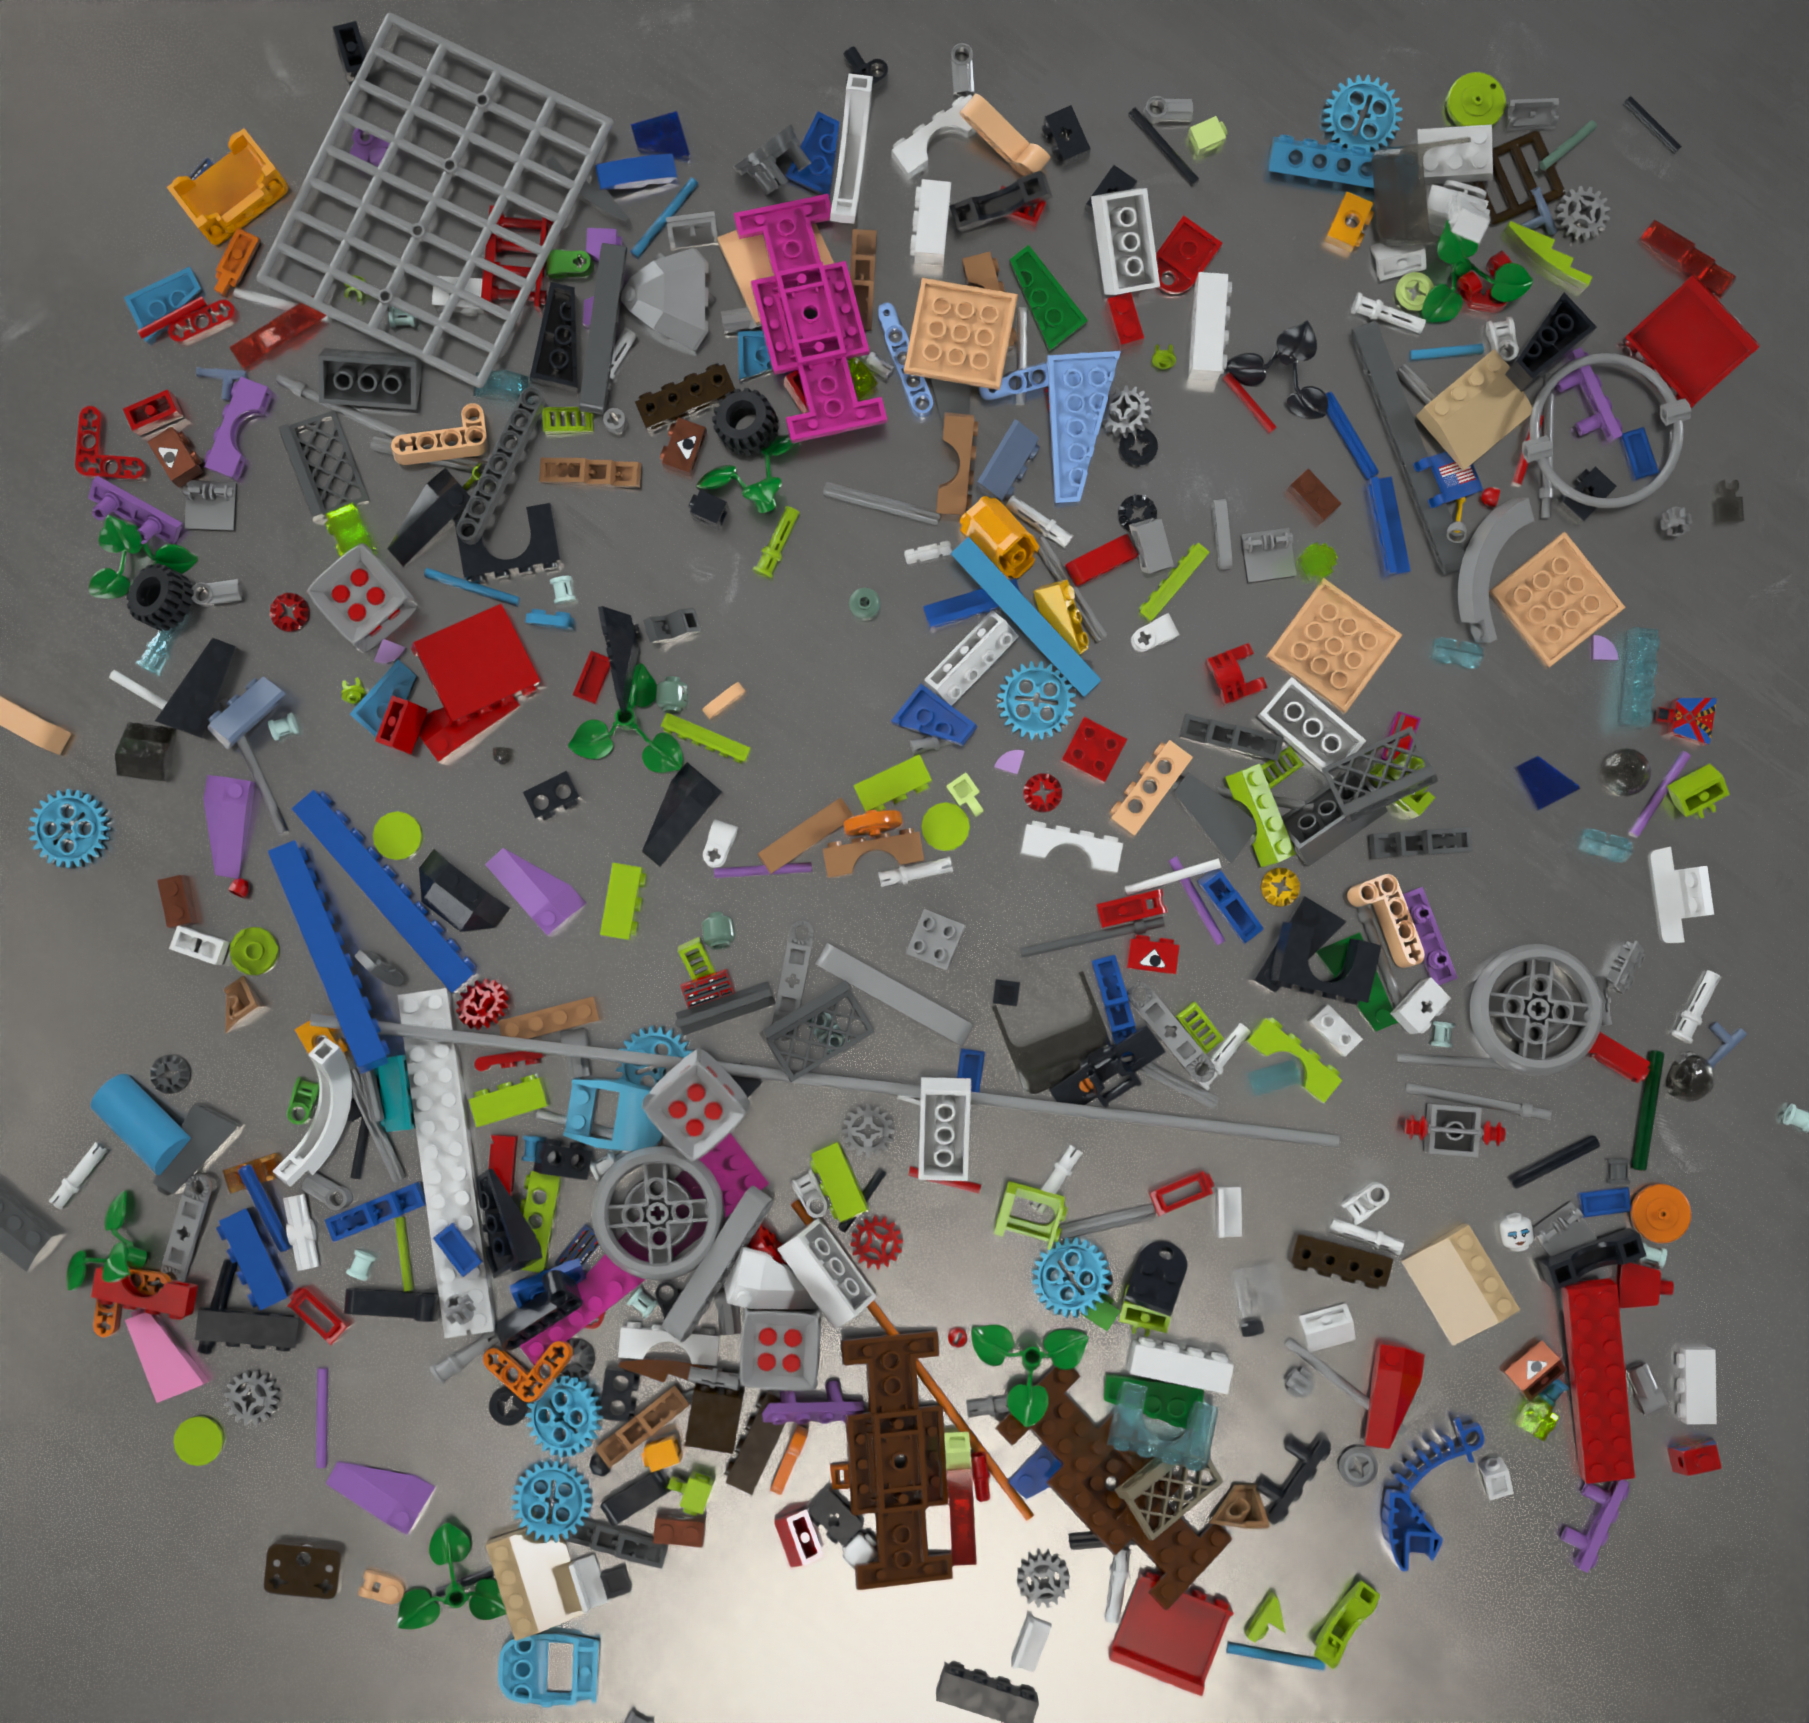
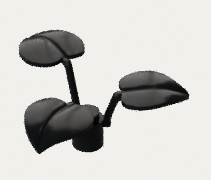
M1308 320L1295 327L1288 328L1278 335L1276 344L1279 351H1274V355L1266 364H1264L1262 356L1255 353L1240 354L1227 361L1226 372H1230L1239 383L1247 386H1255L1262 383L1266 378L1265 369H1268L1277 358H1279L1282 364H1292L1294 390L1296 393L1290 394L1287 398L1290 410L1296 415L1308 419L1321 418L1327 415L1328 398L1320 388L1314 386H1306L1301 390L1298 386V360L1308 361L1315 356L1317 351V339Z

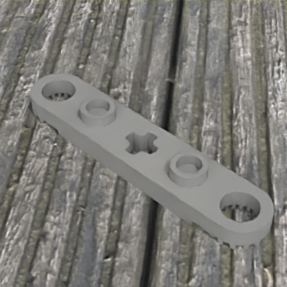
M797 921L790 928L772 1024L801 1006L814 938V928L807 921ZM798 926H806L808 928L809 936L806 939L800 940L795 936V930ZM792 974H796V979L800 980V983L795 984L794 988H790L789 983L786 982V977L789 978ZM780 1037L777 1040L787 1041L790 1039Z
M1136 982L1132 984L1128 990V999L1196 1081L1208 1082L1215 1074V1066L1146 983ZM1137 988H1144L1147 991L1145 1000L1136 1001L1134 999L1133 993ZM1176 1026L1177 1030L1175 1033L1177 1036L1175 1038L1171 1036L1166 1037V1027L1174 1028ZM1200 1063H1206L1209 1066V1073L1205 1077L1196 1074V1066Z
M204 1174L191 1176L186 1182L160 1271L165 1274L168 1272L177 1275V1280L185 1282L212 1191V1182ZM195 1180L202 1181L201 1183L205 1186L202 1193L195 1191ZM187 1227V1232L190 1235L184 1238L180 1230Z

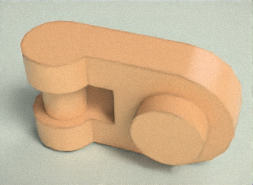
M365 1570L363 1575L365 1580L363 1586H360L358 1595L361 1597L374 1599L386 1604H396L405 1594V1586L397 1578L372 1570ZM374 1582L381 1583L379 1591L372 1589Z

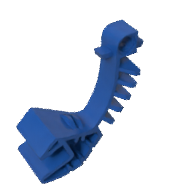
M1459 1417L1453 1419L1461 1447L1455 1448L1450 1437L1443 1434L1439 1437L1447 1452L1441 1453L1439 1446L1430 1440L1426 1444L1436 1457L1429 1461L1427 1456L1420 1449H1417L1415 1454L1424 1465L1417 1469L1409 1460H1406L1404 1465L1413 1472L1412 1476L1407 1480L1396 1472L1394 1478L1405 1484L1403 1489H1386L1384 1498L1386 1505L1383 1506L1381 1515L1383 1518L1381 1520L1382 1533L1384 1534L1383 1539L1391 1560L1401 1571L1406 1572L1409 1569V1552L1423 1553L1430 1561H1434L1444 1540L1424 1518L1426 1515L1425 1511L1420 1509L1417 1503H1411V1491L1432 1469L1455 1457L1465 1454L1467 1462L1475 1463L1471 1452L1480 1449L1485 1441L1481 1425L1477 1422L1462 1426ZM1476 1432V1441L1468 1444L1466 1442L1467 1434Z

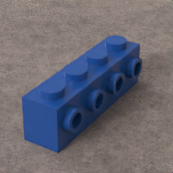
M245 1208L219 1220V1226L216 1227V1231L221 1241L226 1239L230 1247L226 1252L231 1263L237 1262L240 1271L236 1273L242 1286L247 1284L250 1290V1294L247 1297L252 1308L257 1307L261 1311L288 1298L247 1209Z

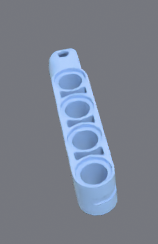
M883 303L879 305V323L884 333L885 345L912 412L917 417H927L933 410V398L924 377L904 374L905 365H901L898 362V358L901 355H907L909 338L895 307L891 303ZM899 333L902 336L901 341L897 343L890 341V334ZM915 377L919 379L920 384L912 388L906 382L909 378ZM922 399L926 400L929 403V407L925 410H919L915 406L916 402Z
M1047 362L1006 373L1002 376L1000 390L993 389L990 392L989 388L979 387L981 398L994 400L1048 386ZM1040 369L1044 375L1043 380L1035 383L1032 379V374L1035 370ZM1013 376H1018L1020 379V386L1016 389L1009 387V379Z

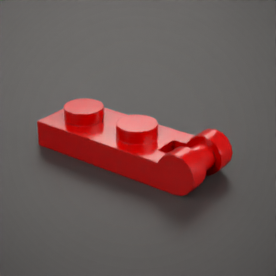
M1163 889L1096 904L1101 928L1168 913L1167 906L1163 904ZM1152 899L1154 908L1148 909L1146 900Z
M517 1051L479 1057L475 1060L474 1066L478 1071H487L492 1065L501 1064L502 1069L516 1067V1061L525 1060V1065L540 1063V1058L546 1056L545 1053Z

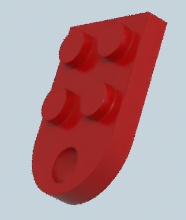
M1183 215L1156 253L1160 287L1158 288L1169 294H1180L1189 290L1195 284L1198 273L1205 270L1223 243ZM1164 273H1170L1174 276L1175 281L1171 285H1166L1162 282L1161 276Z

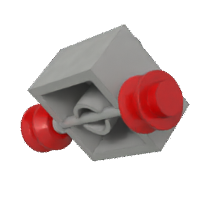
M1427 1103L1426 1118L1422 1116L1420 1120H1415L1414 1116L1411 1115L1409 1120H1405L1404 1133L1408 1134L1410 1140L1414 1135H1419L1420 1140L1425 1138V1153L1478 1157L1480 1138H1482L1486 1146H1488L1490 1141H1495L1496 1146L1499 1147L1500 1142L1505 1141L1506 1130L1505 1127L1501 1126V1122H1498L1495 1127L1491 1126L1489 1121L1484 1124L1483 1128H1480L1482 1108Z

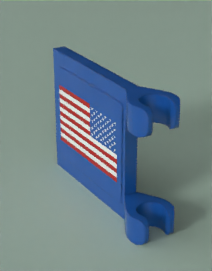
M1447 452L1425 457L1413 463L1416 472L1430 467L1433 471L1441 494L1428 499L1431 508L1483 491L1474 465L1471 464L1463 471Z

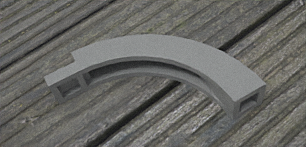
M1512 498L1494 509L1479 525L1466 548L1459 573L1458 605L1461 622L1471 624V633L1475 642L1490 643L1497 640L1489 607L1491 572L1495 560L1506 541L1517 530L1534 521L1529 498Z

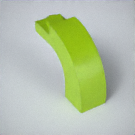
M1359 1581L1344 1596L1325 1622L1315 1641L1317 1646L1313 1655L1331 1669H1335L1340 1663L1350 1638L1361 1623L1375 1611L1381 1595L1363 1581Z

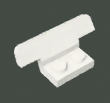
M1671 847L1654 850L1650 855L1661 936L1666 943H1683L1682 918L1714 915L1707 866L1674 870Z

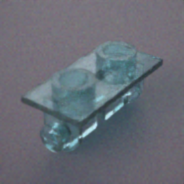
M1443 637L1434 639V650L1430 659L1437 660L1440 663H1452L1462 665L1465 668H1478L1484 657V654H1482L1483 647H1479V644L1462 641L1459 649L1456 648L1457 640Z
M1593 828L1584 829L1582 834L1584 840L1578 849L1586 851L1590 855H1600L1609 858L1613 862L1625 863L1633 853V850H1631L1632 843L1627 838L1611 834L1608 842L1605 841L1606 832Z
M1294 1060L1247 1073L1254 1097L1301 1083L1300 1071L1296 1067Z

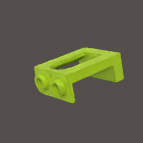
M1376 763L1369 771V774L1381 777L1385 765ZM1369 778L1368 781L1377 789L1379 781ZM1427 791L1422 793L1416 801L1408 795L1394 802V804L1413 819L1420 816L1436 797Z
M1008 1181L995 1223L994 1234L1003 1237L1005 1230L1030 1236L1047 1241V1249L1051 1250L1053 1241L1058 1242L1061 1228L1058 1227L1059 1221H1064L1068 1207L1064 1206L1065 1197ZM1015 1196L1050 1206L1055 1212L1054 1220L1048 1224H1038L1010 1216Z

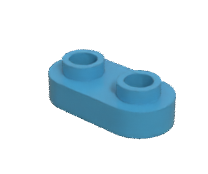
M531 609V613H526L525 624L574 629L575 619L570 618V613L566 612L546 615L545 610Z

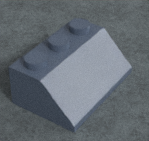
M1014 419L977 481L976 490L989 498L998 499L1001 503L1004 499L1007 501L1010 499L1015 491L1012 485L1017 478L1019 480L1022 479L1028 469L1024 465L1029 457L1034 459L1040 449V446L1037 445L1039 438L1020 421Z
M264 676L259 681L256 678L250 681L245 686L247 691L242 696L236 694L226 703L229 707L221 713L218 710L208 719L210 724L207 729L227 750L283 701L285 693Z

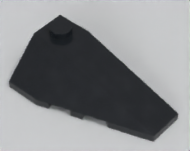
M446 468L425 485L387 548L403 568L455 524L454 520L461 518L470 499V495Z
M600 606L598 607L599 617L607 645L606 651L612 669L611 674L621 713L627 711L639 653L638 639L642 638L639 624L634 625L631 615Z
M688 762L671 780L642 850L660 868L724 795L719 788Z
M488 1169L478 1176L476 1181L480 1208L485 1211L486 1218L485 1224H482L483 1232L488 1234L489 1246L485 1247L493 1279L531 1266L543 1258L541 1246L537 1241L534 1231L494 1170Z

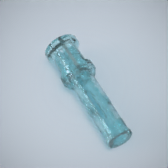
M178 626L174 629L170 628L168 631L158 630L153 640L146 643L145 646L147 648L135 664L155 674V668L161 657L167 654L165 648Z

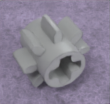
M1671 507L1662 513L1663 519L1660 520L1661 529L1666 530L1668 536L1678 537L1690 530L1689 524L1692 523L1691 514H1686L1684 507Z
M460 1294L452 1295L447 1299L445 1303L446 1308L443 1309L448 1321L451 1324L457 1321L459 1325L468 1323L473 1318V1311L476 1310L473 1300L467 1294L463 1298Z
M1304 1367L1300 1371L1294 1368L1284 1382L1288 1386L1286 1389L1287 1393L1296 1399L1300 1395L1306 1398L1315 1386V1382L1311 1380L1314 1377L1312 1373Z

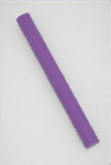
M1682 751L1630 831L1632 835L1639 837L1667 794V785L1675 782L1690 759L1691 755Z
M1177 856L1169 860L1174 871L1184 869ZM1190 878L1180 880L1216 944L1219 945L1226 941Z
M812 863L786 864L772 874L812 872ZM765 865L714 868V878L771 875Z
M317 1368L316 1468H326L327 1368Z

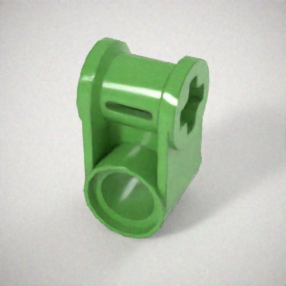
M551 250L547 257L546 276L549 278H585L590 276L594 270V264L590 256L584 251ZM581 260H584L586 264L579 268L577 265H580Z
M298 1076L287 1110V1118L291 1123L304 1125L311 1121L319 1100V1082L315 1084L305 1081L303 1077ZM303 1088L311 1090L312 1092L303 1090ZM298 1107H302L305 1110V1117L300 1121L294 1116V1112Z

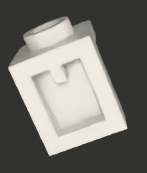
M1502 1457L1490 1458L1478 1463L1490 1501L1514 1494L1509 1470Z

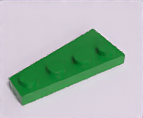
M1027 245L1009 259L1049 352L1088 323V319L1030 245Z
M1360 932L1320 948L1316 952L1332 976L1335 977L1344 965L1350 938L1363 940ZM1376 970L1369 1002L1359 1001V1005H1356V1008L1374 1032L1398 1023L1390 1014L1393 1008Z
M1106 1374L1103 1401L1130 1411H1137L1152 1419H1159L1169 1423L1171 1426L1181 1427L1192 1433H1199L1204 1389L1162 1380Z

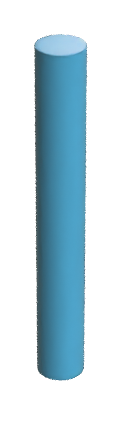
M1483 344L1410 350V360L1484 353Z

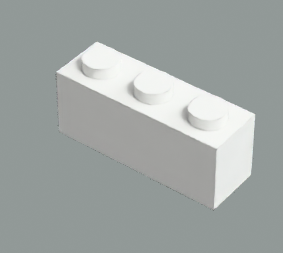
M1680 1347V1353L1676 1355L1677 1368H1680V1378H1677V1391L1680 1393L1681 1402L1677 1404V1415L1685 1424H1717L1715 1349L1710 1347Z

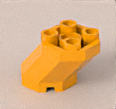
M983 496L961 516L960 524L962 527L960 531L964 538L969 537L1007 579H1009L1008 576L1013 578L1021 577L1034 564L1035 558L1033 553L1034 550L1038 552L1039 549L1037 541L998 499Z

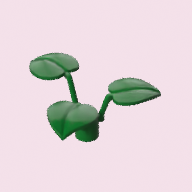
M1447 220L1437 244V254L1453 270L1450 273L1452 287L1450 289L1446 284H1439L1433 287L1424 300L1422 317L1426 319V322H1444L1456 317L1461 311L1463 304L1461 295L1455 292L1457 288L1456 277L1463 276L1471 270L1489 283L1494 284L1491 288V295L1496 300L1502 302L1513 301L1523 296L1532 286L1533 278L1523 266L1517 263H1507L1499 267L1495 273V279L1487 276L1471 263L1468 258L1477 252L1478 243L1451 232L1450 223Z
M789 434L776 436L774 441L770 440L768 442L770 446L767 449L765 447L761 448V453L765 454L766 478L760 482L747 486L735 473L737 470L735 466L723 465L713 468L704 474L698 481L696 488L715 489L727 484L731 479H735L744 489L742 491L743 497L754 501L758 512H769L777 505L774 496L782 485L780 478L771 477L770 457L785 453L795 443H791Z
M108 515L99 533L98 542L105 551L111 553L122 552L120 567L117 573L111 568L97 571L89 582V593L91 596L103 599H116L127 594L130 580L122 575L127 552L135 554L141 548H144L149 558L155 561L153 566L155 563H159L181 574L193 567L197 562V556L193 555L186 548L175 544L160 547L156 551L155 556L150 551L147 543L141 544V535L138 531L139 526L130 525Z
M642 663L635 667L627 711L621 713L620 708L616 711V721L613 722L610 732H608L604 722L596 719L587 720L578 727L568 744V748L580 757L601 759L613 750V742L609 737L615 733L617 727L623 730L634 729L649 744L642 752V760L650 771L655 773L678 771L682 768L683 764L681 747L673 736L661 732L651 741L636 725L637 718L633 712L635 706L645 708L656 699L657 684Z
M127 1190L122 1191L113 1199L107 1208L104 1220L105 1230L111 1231L112 1235L121 1242L116 1243L112 1247L108 1259H85V1251L80 1250L71 1257L66 1270V1286L68 1291H75L81 1286L86 1274V1265L89 1263H105L102 1278L103 1281L108 1283L116 1282L129 1276L128 1266L141 1269L145 1264L146 1251L133 1247V1242L128 1241L118 1233V1229L121 1228L125 1218Z
M999 1325L974 1327L971 1334L974 1351L983 1363L989 1366H1000L1004 1362L1005 1356L1009 1358L1021 1357L1022 1366L1029 1370L1027 1386L1022 1384L1016 1385L1007 1396L1009 1411L1024 1427H1031L1039 1422L1048 1407L1049 1397L1046 1389L1039 1385L1032 1386L1034 1370L1039 1368L1042 1358H1051L1053 1365L1058 1369H1073L1081 1362L1089 1339L1088 1335L1079 1331L1057 1330L1050 1333L1044 1340L1043 1345L1048 1354L1041 1352L1036 1347H1028L1024 1352L1009 1353L1013 1348L1014 1340L1011 1332L1005 1327Z
M444 1523L438 1527L429 1542V1556L433 1563L436 1565L448 1563L451 1584L445 1590L446 1597L433 1596L431 1598L428 1591L420 1588L408 1591L403 1595L399 1603L398 1628L419 1629L434 1623L440 1615V1606L434 1601L443 1602V1604H448L452 1608H460L469 1600V1610L479 1620H492L507 1614L496 1580L482 1579L477 1582L475 1592L469 1591L467 1594L464 1587L456 1583L453 1562L458 1563L466 1559L470 1552V1541L461 1529L451 1523Z

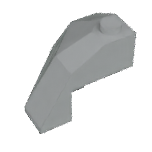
M695 248L653 260L630 277L622 290L621 301L631 313L652 329L696 351L708 333V321H705V307H708V288L705 287V274L709 273V263Z

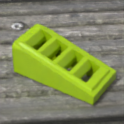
M545 407L542 411L543 432L545 435L594 432L593 413L581 412L579 407ZM580 413H585V426H581ZM565 414V426H561V415ZM570 414H575V426H571ZM550 415H555V426H551Z
M1288 746L1280 752L1277 761L1285 771L1284 774L1275 764L1276 761L1274 760L1267 761L1261 767L1271 790L1304 766V763L1292 747ZM1283 756H1286L1294 767L1290 768L1283 759ZM1268 767L1272 770L1277 779H1274L1272 777L1270 772L1267 770Z
M700 937L678 946V953L692 980L716 972ZM696 948L699 949L698 951H696V952H694V953H692V954H690V955H688V956H687V954H686L687 952H689V951H691V950H693V949H696ZM701 956L703 957V960L691 965L690 961ZM707 966L708 969L695 974V970Z
M1195 1001L1174 1016L1205 1054L1224 1040ZM1195 1011L1198 1015L1187 1023L1185 1018ZM1199 1019H1202L1203 1023L1192 1030L1191 1026ZM1207 1026L1210 1030L1199 1038L1196 1034ZM1211 1034H1214L1215 1038L1207 1045L1202 1043Z

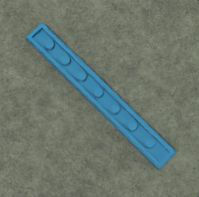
M969 537L950 553L1083 697L1102 681Z

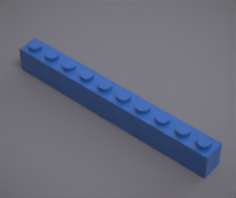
M313 789L291 809L451 993H456L477 975L473 970L476 968V965L468 956L463 958L460 955L458 944L451 937L448 940L441 933L444 931L443 927L435 919L431 921L426 916L428 910L420 901L415 903L410 897L412 894L410 889L403 882L399 885L393 878L396 876L395 872L387 864L383 866L379 862L378 858L380 855L372 846L366 847L362 842L364 839L363 835L355 827L351 829L345 823L348 821V818L341 810L335 811L332 808L330 797L324 791L319 793Z
M296 840L268 850L272 865L360 1074L387 1064L388 1059L386 1055L390 1054L386 1041H380L377 1033L381 1032L376 1018L371 1019L368 1011L372 1010L367 996L361 997L359 989L363 987L358 975L353 976L350 971L353 963L349 954H343L340 946H343L344 942L340 932L334 933L331 926L335 924L331 911H325L322 903H325L326 899L321 888L318 890L315 888L313 882L317 881L313 868L307 869L304 862L308 860L304 847L298 848Z

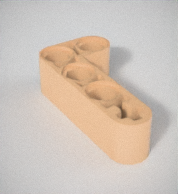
M975 93L959 112L960 116L1022 176L1041 171L1051 159L1050 155L1037 144H1030L982 96Z
M473 403L463 407L461 413L463 427L396 436L391 442L394 460L401 465H410L484 454L488 449V440L482 408ZM472 416L479 417L475 421L468 420ZM475 438L482 439L478 443L471 442ZM451 441L457 442L454 446L447 445ZM427 444L433 445V447L430 449L422 448Z
M0 696L1 726L43 749L58 755L61 754L71 736L70 732L43 720Z
M1385 874L1352 886L1347 894L1350 904L1355 907L1373 904L1395 964L1400 968H1407L1422 963L1425 956L1424 950L1397 879L1393 875ZM1381 883H1383L1385 890L1382 889ZM1361 890L1364 892L1365 898L1362 897ZM1390 906L1393 908V914L1390 911Z

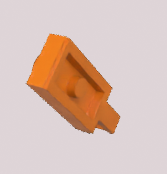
M240 228L236 229L216 268L215 278L219 279L214 288L216 293L226 297L231 286H237L261 241L260 238Z

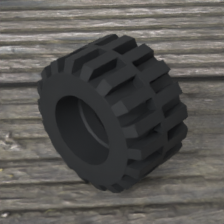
M738 388L734 390L735 393L730 394L728 392L725 394L726 398L724 400L720 399L718 401L720 406L714 408L713 412L716 416L712 417V422L714 423L715 432L731 452L735 451L737 455L741 456L745 452L747 456H751L754 451L757 454L762 452L761 448L763 447L767 449L770 446L768 442L775 440L774 432H778L779 427L776 423L779 421L776 412L763 394H760L755 389L751 391L750 388H744L741 391ZM750 414L756 415L754 422L749 427L740 430L735 429L742 417Z
M155 563L154 566L148 565L146 570L142 569L139 571V575L134 577V582L128 589L130 592L127 594V600L129 601L127 608L130 610V615L134 619L160 631H168L170 628L174 629L178 626L179 622H183L185 615H188L190 611L189 607L193 603L191 598L194 595V590L191 589L192 583L188 581L185 575L159 563Z

